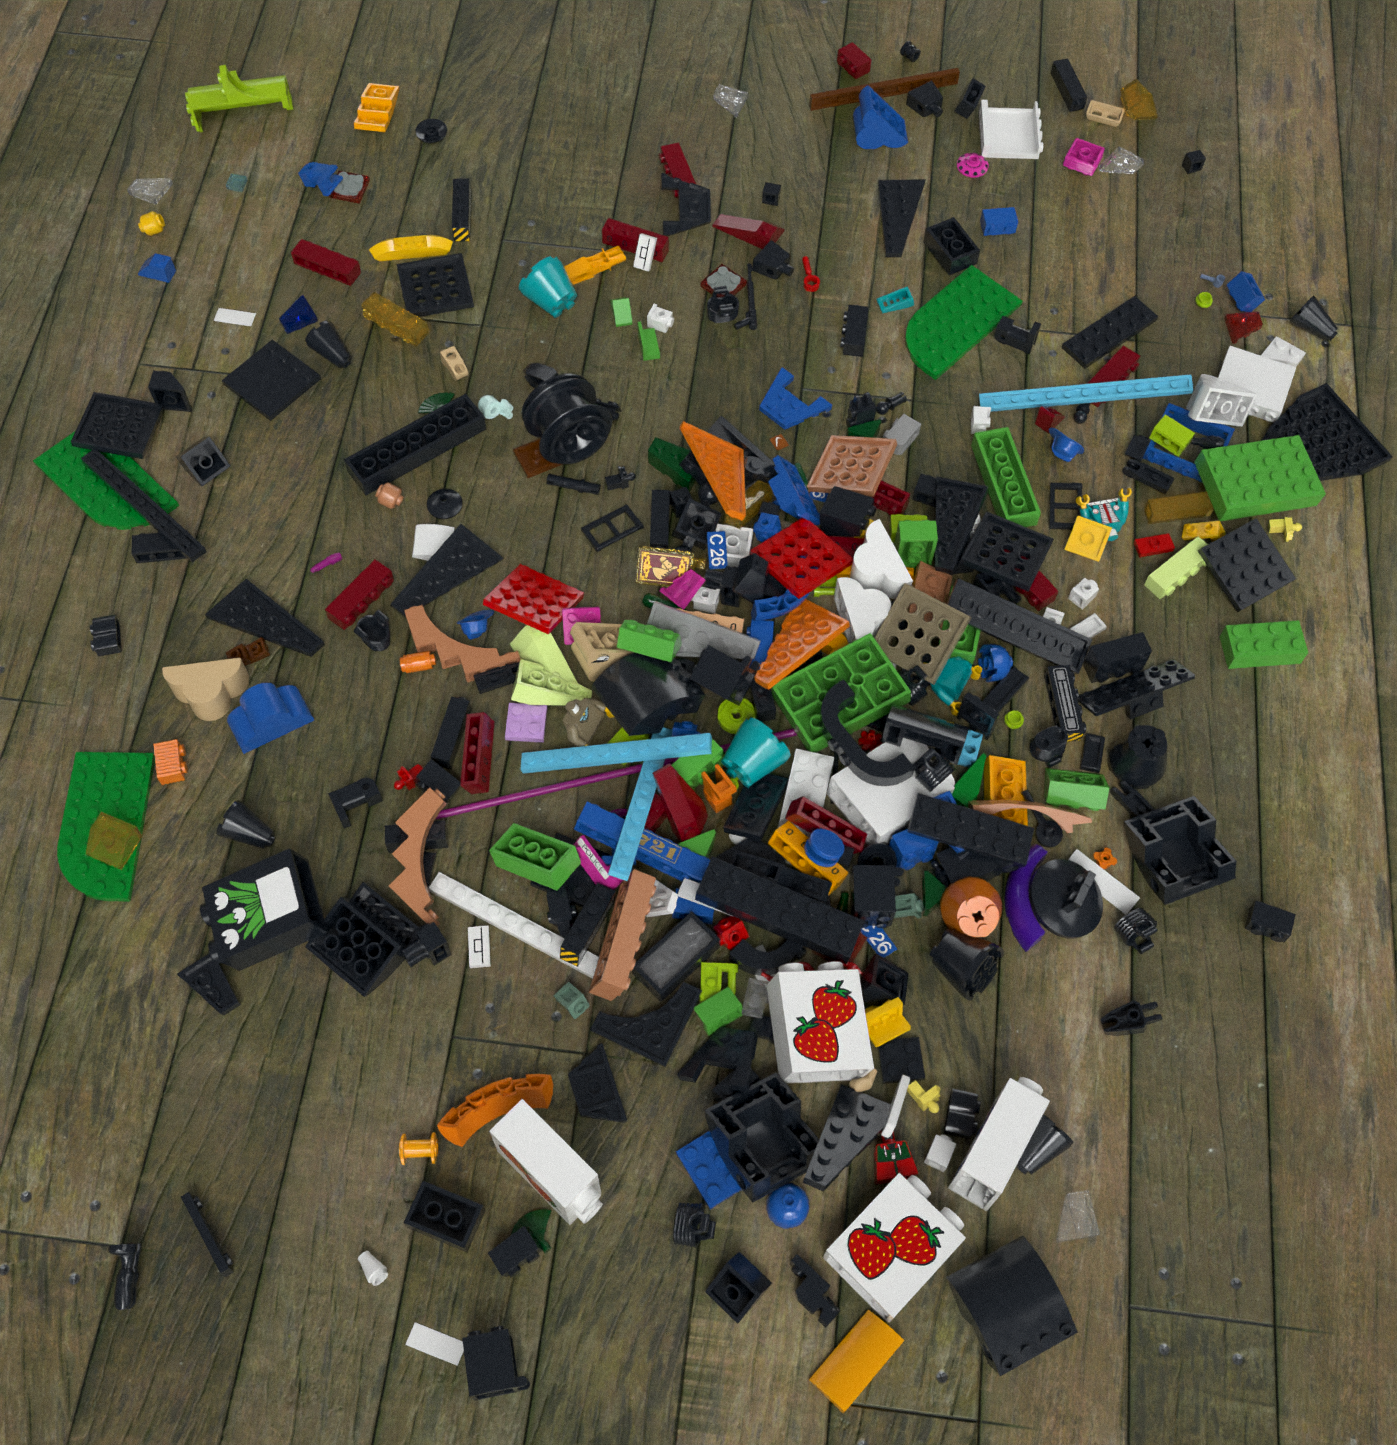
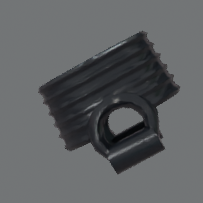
M726 285L714 287L712 297L707 301L709 320L714 323L734 320L738 316V298L729 294ZM725 293L721 298L716 297V294Z
M377 610L374 615H366L359 619L353 632L373 651L386 650L390 645L389 618L380 610Z
M918 665L909 671L903 668L899 675L911 691V698L908 704L913 707L920 700L928 696L926 689L930 682L925 680L928 675ZM913 672L916 674V676L910 677Z
M1052 726L1039 732L1034 738L1030 739L1029 750L1031 755L1036 760L1045 762L1048 768L1061 763L1068 741L1067 732L1062 727Z
M930 748L912 764L917 774L915 779L929 792L956 770L944 753L940 755L933 748ZM935 756L936 759L931 762L930 759ZM924 765L925 769L920 772L919 769Z
M1137 908L1120 918L1114 926V930L1121 937L1123 943L1126 946H1133L1140 954L1154 947L1150 936L1158 932L1156 928L1157 921L1144 908ZM1139 936L1147 940L1139 946L1136 944V938Z
M681 1202L678 1204L673 1227L674 1244L697 1248L701 1240L714 1239L716 1222L710 1220L709 1214H704L702 1203L686 1204Z

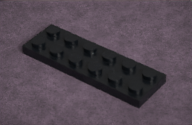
M1134 296L1064 342L1062 349L1086 369L1156 322L1158 315Z
M918 793L907 832L1025 867L1034 828Z

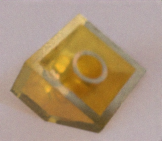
M1137 79L1120 89L1122 95L1120 99L1124 104L1123 109H1125L1127 116L1130 115L1134 120L1158 118L1152 94Z
M101 812L90 828L86 855L122 870L143 835L136 826Z

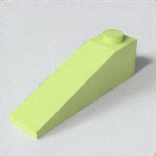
M527 625L510 643L514 652L518 651L520 659L538 663L545 667L544 670L552 674L556 672L560 674V678L578 683L551 633L548 635Z
M520 659L511 700L528 705H566L569 701H574L575 699L582 700L592 697V690L574 681H566L560 678V674L556 672L552 674L544 670L545 667L538 663Z

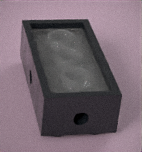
M691 911L635 963L632 974L662 1002L701 966V962H705L720 948V938Z

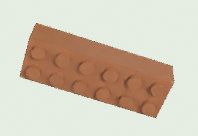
M633 869L630 872L628 881L624 880L620 884L589 993L612 1001L617 996H620L624 990L628 989L631 981L628 978L629 973L633 970L636 963L634 955L635 952H638L641 945L639 937L646 927L644 919L651 909L649 901L656 891V886L654 885L655 877Z

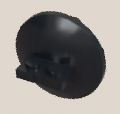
M1065 859L1051 860L1040 866L1034 872L1028 889L1030 905L1037 921L1048 931L1062 938L1076 939L1092 932L1098 926L1103 913L1102 894L1094 879L1096 874L1090 870L1087 871L1073 861Z

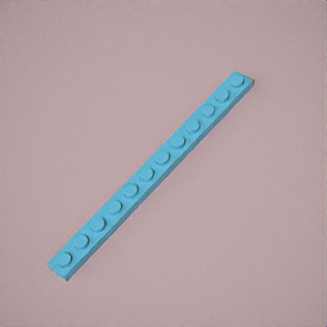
M1191 375L982 393L979 394L980 407H991L992 412L1041 406L1048 407L1192 394L1193 383Z

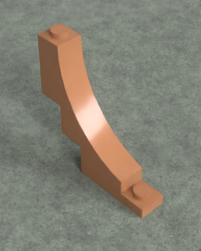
M422 605L404 610L417 653L429 650L430 652L437 651L443 669L461 664L467 683L474 681L473 676L475 674L502 667L506 664L520 662L518 651L508 652L499 656L497 648L474 647L451 639L435 627Z
M429 788L395 822L409 837L392 853L406 869L389 887L427 924L435 922L438 927L440 925L437 921L439 916L431 909L429 911L426 910L434 901L426 884L423 857L429 830L447 803L443 800L445 796L438 789L433 791Z

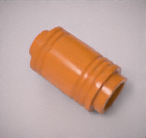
M430 650L400 657L401 670L406 673L433 669V665H436L435 654H431Z

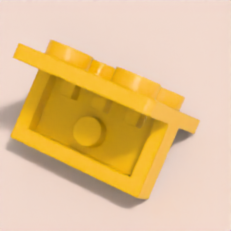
M899 997L886 1001L882 1006H870L865 1009L869 1039L875 1047H879L911 1030L910 1024L902 1015L903 1003Z

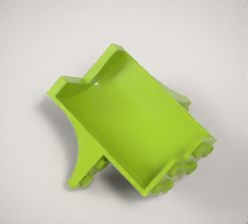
M226 65L219 66L220 73H217L219 84L190 87L188 92H185L186 101L189 103L186 104L187 112L191 114V124L195 126L197 132H203L201 112L282 102L283 108H287V110L293 109L292 96L285 75L241 81L237 76L236 70L229 72Z

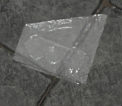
M720 84L714 93V100L735 117H738L748 98V92Z
M1118 147L1099 165V171L1134 174L1144 165V159Z
M170 178L135 179L127 191L129 195L156 205L173 185V182Z
M1089 1190L1067 1193L1058 1228L1057 1243L1099 1236L1100 1232Z

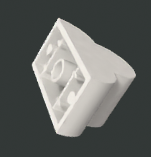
M1201 374L1186 406L1187 410H1189L1188 416L1195 421L1242 427L1258 394L1243 387L1232 385L1220 378Z
M878 519L868 526L864 543L858 547L854 554L850 578L859 582L864 590H881L889 598L896 599L904 583L912 586L913 580L882 522Z
M837 578L834 601L839 616L849 621L850 627L844 631L848 643L850 644L869 633L875 638L891 609L889 597L877 589L864 590L861 584L852 578Z

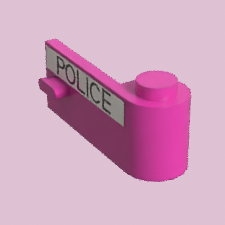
M584 835L580 836L574 843L581 860L580 864L595 884L599 883L615 890L624 880L608 875L611 865L606 866Z

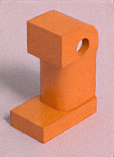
M719 764L715 765L717 784L712 782L705 771L701 773L704 796L716 813L732 805L731 794L737 792L736 786Z

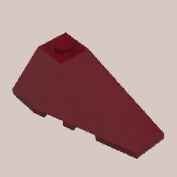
M720 214L712 224V227L760 249H763L771 240L776 243L785 231L784 228L771 222Z
M671 764L653 772L652 774L673 834L681 842L701 835L708 818L702 799Z

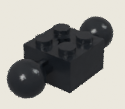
M705 482L699 487L698 496L701 500L700 503L690 498L686 501L671 535L683 541L682 545L677 546L671 554L691 556L690 566L694 561L693 546L701 550H705L708 547L707 532L715 531L722 514L710 508V505L715 504L719 500L709 482Z

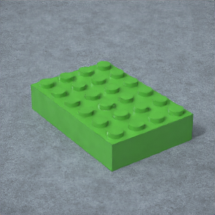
M1299 435L1201 450L1194 462L1219 521L1317 506L1326 495Z
M871 633L786 677L771 688L774 700L807 751L817 753L828 747L827 740L820 727L821 706L827 692L843 679L855 693L854 703L844 708L838 714L839 721L849 734L890 713L893 704L903 706L910 702V689Z

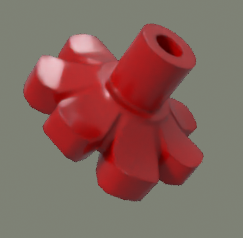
M870 730L869 733L863 731L861 733L862 738L858 739V745L862 746L863 751H868L869 749L871 752L882 745V742H880L882 740L881 734L875 735L874 730Z

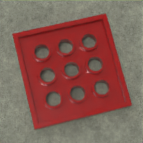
M805 518L799 519L750 550V555L756 553L768 561L769 573L798 599L836 576L853 563V558ZM800 536H805V537H807V539H804V538H801V539H800L799 537H800ZM777 553L780 556H772L771 554ZM803 555L806 558H798L797 556ZM790 564L792 567H785L784 565ZM815 566L819 569H811L810 567ZM802 575L805 578H797L796 576Z
M520 564L483 599V605L549 635L563 620L562 610L564 608H575L583 599L584 592Z

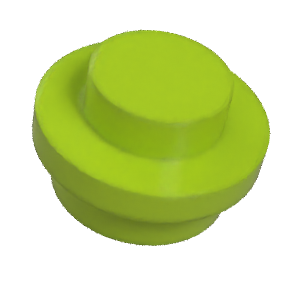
M1201 292L1197 295L1195 302L1202 308H1208L1213 302L1212 295L1208 292Z
M1013 710L1005 715L1004 721L1009 728L1018 729L1023 725L1024 718L1019 711Z

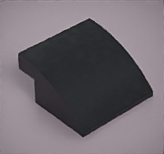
M362 882L352 898L340 897L324 919L328 933L309 940L305 948L363 997H366L404 962L405 958L401 949L417 941L418 936L416 932L419 931L422 925L371 883Z

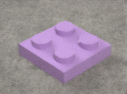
M509 703L505 740L544 742L547 705Z

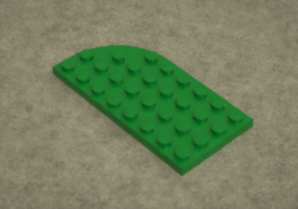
M971 265L922 306L910 319L905 335V344L910 353V358L923 372L937 380L993 331L1002 316L1009 317L1022 305L1023 300Z
M75 431L33 460L34 464L94 522L104 527H116L117 530H131L132 527L150 525L83 464L81 457L92 450L72 446L71 440ZM100 452L167 514L179 507L178 502L131 457Z
M76 752L58 839L57 857L60 869L68 882L75 889L90 898L101 901L131 902L155 764L154 753Z

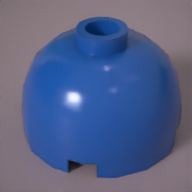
M983 645L979 653H982V658H978V665L982 667L981 677L987 679L985 682L1002 680L1007 676L1013 665L1012 657L1000 645Z
M787 1183L771 1192L766 1200V1211L769 1219L776 1226L783 1229L800 1226L806 1220L810 1210L806 1192L794 1183Z

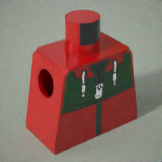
M894 1131L889 1138L881 1135L883 1144H878L874 1148L875 1185L890 1183L899 1173L906 1180L911 1175L917 1177L918 1170L907 1142L904 1140L896 1142Z

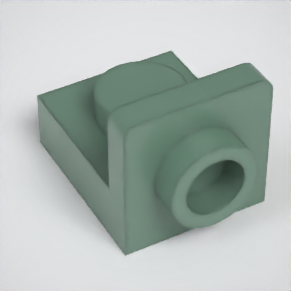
M915 893L895 896L896 913L894 918L913 915L917 919L922 918L921 912L924 911L923 901Z
M570 982L553 995L556 1001L567 1009L574 1019L578 1018L590 1006L584 995Z

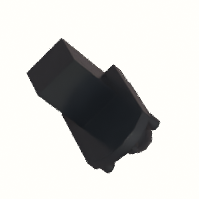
M617 466V475L605 477L607 490L629 488L628 481L636 479L635 473L630 472L627 474L625 466Z

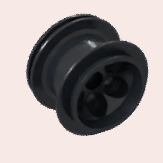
M570 373L552 377L537 386L523 404L521 416L528 433L541 438L539 450L542 457L549 462L573 464L589 458L603 446L611 430L612 416L605 407L595 404L596 391L593 385L581 375Z

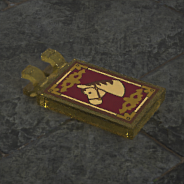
M639 546L635 583L669 587L673 584V580L683 576L688 570L692 569L695 571V567L705 569L706 559L694 558V552Z

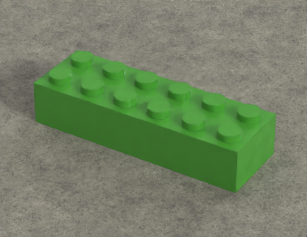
M1005 427L974 433L971 447L985 485L988 486V493L996 515L1024 527L1037 525L1041 512L1009 428Z

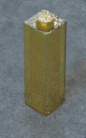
M758 480L745 491V518L741 521L725 513L724 523L741 529L759 513L762 501L767 503L772 501L773 491L770 484Z
M1207 492L1149 499L1144 508L1149 524L1211 516L1214 510Z

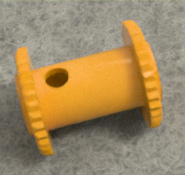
M432 1132L431 1139L407 1140L406 1134H402L399 1142L401 1164L405 1165L407 1158L431 1157L432 1164H435L438 1157L436 1133Z

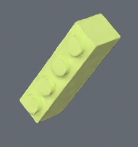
M1198 536L1152 572L1144 586L1159 599L1165 595H1171L1176 586H1182L1190 575L1194 576L1198 573L1201 566H1207L1198 550L1208 544Z

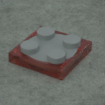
M338 171L337 175H341L343 179L331 192L329 198L360 204L370 182L369 176Z
M723 264L700 282V287L710 294L713 293L714 287L726 285L729 294L736 295L747 285V280ZM725 293L716 294V297L721 298Z

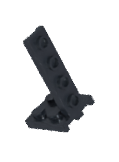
M1014 666L983 701L978 696L968 692L963 697L957 719L961 720L963 718L970 724L969 728L973 731L978 729L985 735L984 739L988 740L993 734L1000 715L999 713L1026 684L1030 677Z

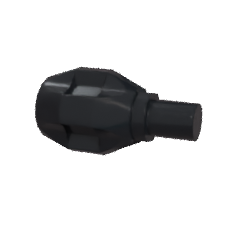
M1210 435L1204 438L1193 437L1191 444L1200 445L1203 449L1223 447L1225 440L1219 436Z

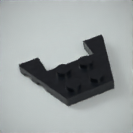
M661 173V190H678L679 221H663V235L668 237L710 224V189L691 182L689 184L681 181L679 178H672L667 176L668 174Z
M720 1027L678 1072L677 1076L680 1080L696 1083L705 1065L734 1069L735 1072L728 1085L732 1090L748 1092L750 1087L748 1080L752 1075L751 1063L752 1059L755 1058L758 1036L752 1031Z

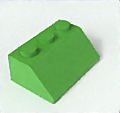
M625 620L619 628L617 648L672 662L682 645L680 634L674 633L672 630H662L653 625L640 624L635 620Z
M1045 768L1044 797L1046 803L1052 806L1068 805L1075 809L1087 807L1093 811L1106 810L1110 787L1103 774Z

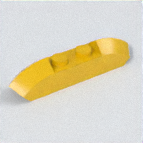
M438 235L390 238L377 243L369 251L374 259L378 261L441 256L450 252L453 241Z

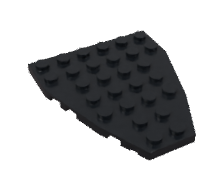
M1327 383L1300 395L1292 406L1290 405L1286 412L1271 425L1261 440L1299 435L1320 481L1363 475L1391 461L1393 457Z

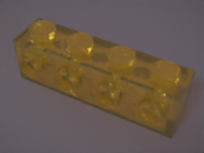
M373 292L361 304L363 315L366 319L372 320L381 328L389 330L393 335L401 337L407 343L417 346L429 334L427 322L376 292Z

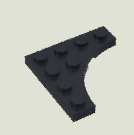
M683 982L680 989L666 1005L656 1011L640 1015V1017H618L599 1011L590 1031L666 1068L694 1011V1007L698 1003L702 990Z

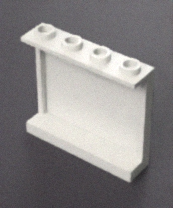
M981 100L979 108L981 155L987 158L1038 159L1040 152H1043V142H1041L1040 108H1038L1037 101H1035L1033 109L988 108V100Z
M1230 346L1225 355L1218 378L1258 394L1249 411V415L1274 423L1282 412L1296 367Z

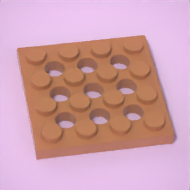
M831 435L807 485L808 491L830 493L833 487L837 486L865 496H874L897 446L896 439Z

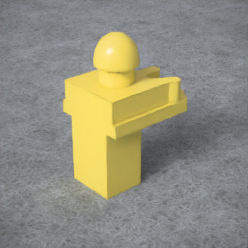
M1292 517L1269 520L1268 523L1269 533L1283 532L1285 542L1292 540L1294 531L1297 532L1302 529L1300 523L1293 524Z
M916 1080L908 1085L907 1092L922 1111H925L927 1108L932 1113L939 1111V1106L936 1103L940 1100V1087L938 1085H935L927 1092L923 1090Z

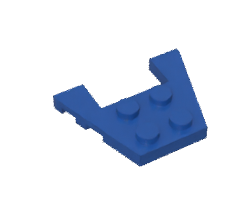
M782 367L760 404L759 410L785 430L804 422V419L811 416L814 418L823 411L828 412L832 409V404L821 396L810 406H807L787 391L785 387L794 380V376Z

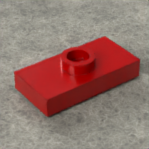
M1169 533L1134 540L1139 558L1173 552L1175 549Z

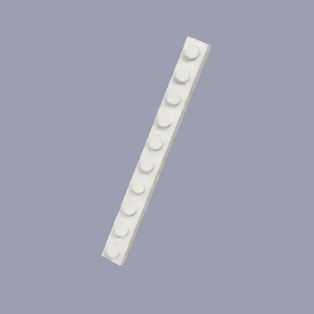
M440 872L428 888L433 894L593 979L599 957L591 952H586L578 967L560 959V946L564 938Z

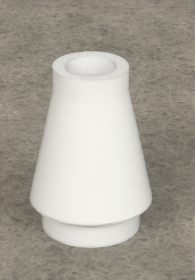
M369 1251L363 1252L358 1257L368 1283L376 1286L387 1278V1267L371 1255Z

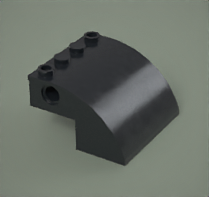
M635 652L608 667L591 686L629 736L660 733L668 715L697 713L706 696L701 686L689 679L691 674L686 672L681 666L680 661L676 660L675 657L672 662Z
M893 704L886 721L882 742L900 747L903 738L941 749L940 755L944 753L951 763L957 765L969 727Z
M1195 796L1124 821L1128 843L1137 866L1150 888L1164 905L1236 879L1237 861L1215 838L1216 819Z
M777 1072L751 1085L748 1092L740 1091L705 1109L706 1121L715 1146L732 1177L752 1203L807 1172L819 1138L800 1118L801 1100Z
M1023 1235L946 1277L962 1317L973 1326L988 1364L999 1376L1006 1374L1078 1333L1056 1282L1038 1253Z

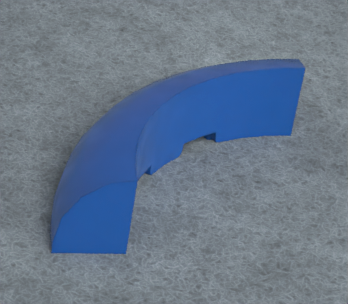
M815 566L810 567L811 569H819ZM797 575V578H805L802 575ZM787 590L785 594L779 597L754 600L751 617L753 621H760L785 615L801 605L811 592L800 599Z

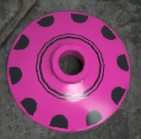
M976 153L964 154L957 161L959 172L971 178L983 176L989 166L988 161L982 155Z

